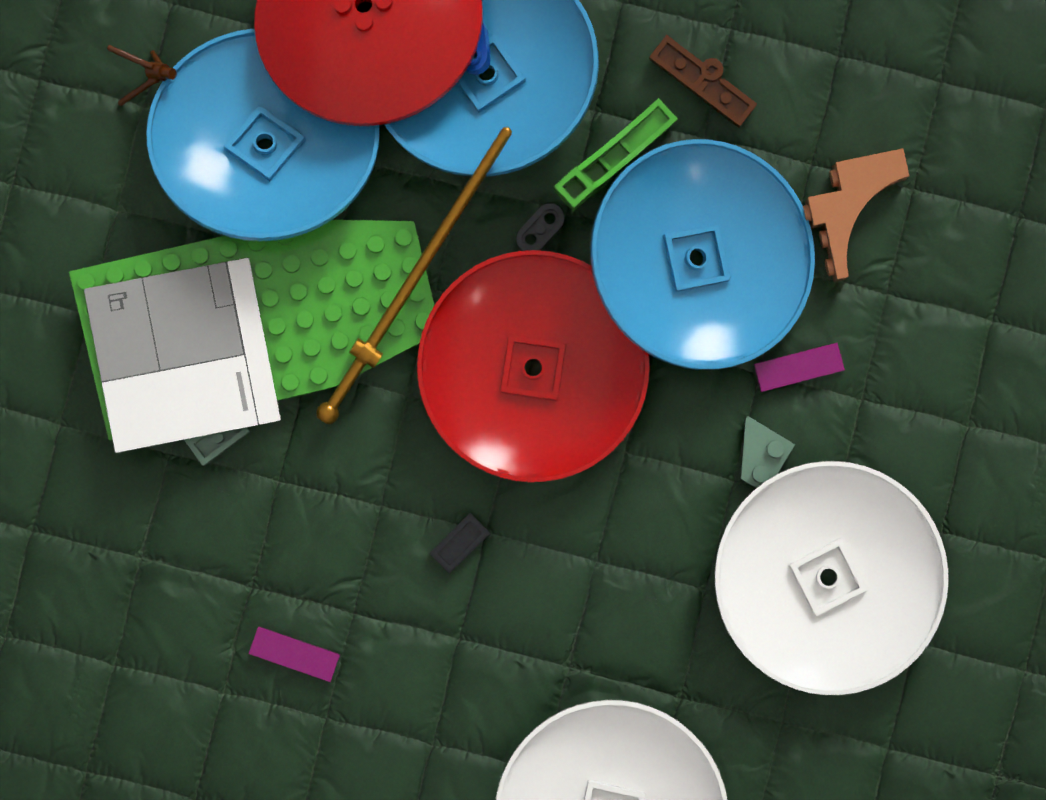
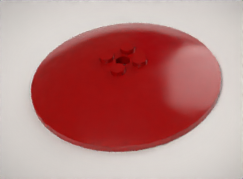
M257 0L254 22L255 37L260 57L271 79L281 92L297 106L316 117L330 122L351 126H376L400 121L420 113L444 97L464 75L477 50L483 24L482 0ZM361 2H371L372 8L368 12L362 13L357 10Z
M539 250L517 251L490 258L477 264L456 279L441 295L427 318L420 339L417 360L418 383L424 407L432 424L449 447L467 462L489 474L521 482H547L563 479L592 467L610 454L629 433L641 411L646 397L650 370L649 354L625 336L605 309L595 285L592 266L568 255ZM529 360L540 362L542 370L538 375L530 376L526 373L525 364Z

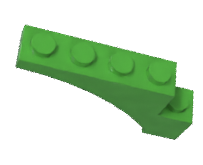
M658 98L614 138L577 167L573 168L554 186V192L574 212L590 196H596L676 123L678 118Z

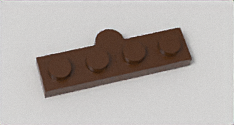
M668 35L664 37L649 57L650 61L738 128H740L757 106L756 102L726 79L721 78L723 65L718 59L709 58L702 62Z

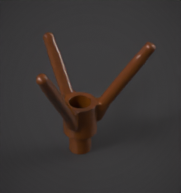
M111 45L107 46L108 51L143 66L148 77L146 82L118 101L120 106L129 102L150 86L159 83V81L173 80L176 77V70L164 64L154 50L150 51L154 62H148Z

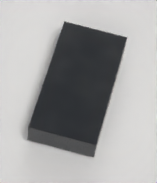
M469 513L429 554L450 574L490 532Z

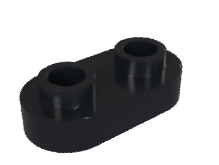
M552 203L541 206L518 231L516 237L518 248L521 251H540L563 226L564 213L562 209ZM552 214L556 219L555 222L547 224L544 220L546 215ZM533 235L536 238V242L533 245H528L525 242V238Z

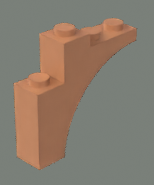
M904 149L836 162L832 166L833 170L829 171L832 187H837V191L811 196L805 200V205H803L805 219L809 220L811 229L822 227L823 231H819V239L822 248H827L829 258L825 259V267L828 276H833L834 282L845 280L849 277L847 269L848 242L853 225L861 210L881 190L897 182L905 181L909 177Z

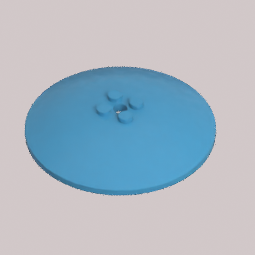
M482 0L483 23L488 30L491 59L488 68L495 71L494 76L490 80H482L479 78V75H472L465 71L456 85L432 106L406 119L384 124L389 133L408 153L421 162L441 171L461 176L473 175L504 127H509L512 134L485 177L521 170L551 154L571 136L588 111L597 85L599 71L597 40L588 14L579 0ZM474 54V57H473L472 60H475V59H476L477 54Z
M246 29L221 35L195 48L173 67L177 73L175 79L162 81L155 94L147 122V147L154 174L161 188L174 205L190 219L209 230L228 237L251 241L281 240L308 233L325 225L342 213L357 198L371 176L379 149V125L351 126L330 122L310 114L293 103L281 92L268 74L258 51L255 29ZM261 139H269L273 142L272 146L268 149L259 148L257 143Z
M692 139L669 143L653 149L626 167L614 180L603 197L595 216L590 252L593 278L600 299L611 319L630 341L643 351L664 362L697 370H715L743 364L767 352L781 341L796 323L806 305L811 291L815 267V248L809 220L805 219L803 206L796 193L779 172L757 155L741 147L715 140ZM693 250L699 251L703 256V262L700 266L694 265L690 260V253Z

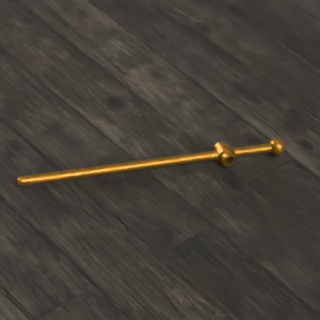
M504 127L490 146L368 340L364 342L358 338L349 353L356 357L330 400L320 404L317 408L316 416L322 422L332 424L338 419V407L364 366L368 364L374 368L383 355L382 352L376 349L501 153L512 134L509 127Z

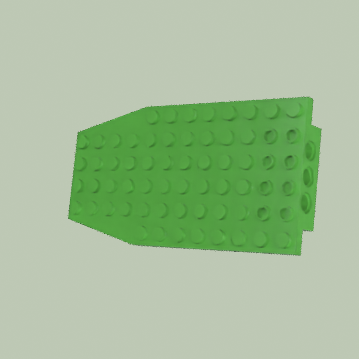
M331 220L308 233L272 241H251L220 236L69 271L109 441H112L113 438L84 289L249 258L277 401L339 386L356 358L349 353L358 338L364 342L368 340L422 255L414 221ZM426 270L376 349L382 352L383 355L377 365L420 344L425 323L434 307ZM366 364L359 375L373 367Z

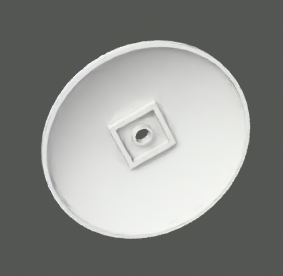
M839 461L815 462L793 467L773 476L753 490L740 504L728 522L719 544L715 564V591L720 614L728 633L736 646L753 665L774 680L800 691L822 695H844L868 690L889 681L909 667L921 655L934 636L943 616L948 592V565L943 542L935 523L919 500L905 487L887 475L866 466ZM831 569L835 572L836 580L832 585L826 586L821 582L820 575L823 570Z
M602 700L583 703L565 709L537 726L517 747L507 763L498 787L496 800H727L723 780L711 755L698 738L679 721L664 712L643 704L623 700Z

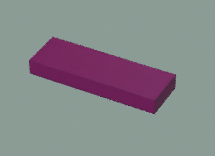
M838 343L754 364L760 392L845 370Z
M260 626L257 628L249 651L250 655L328 682L332 681L341 655Z

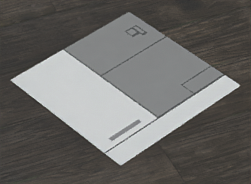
M249 258L84 289L116 453L281 420Z

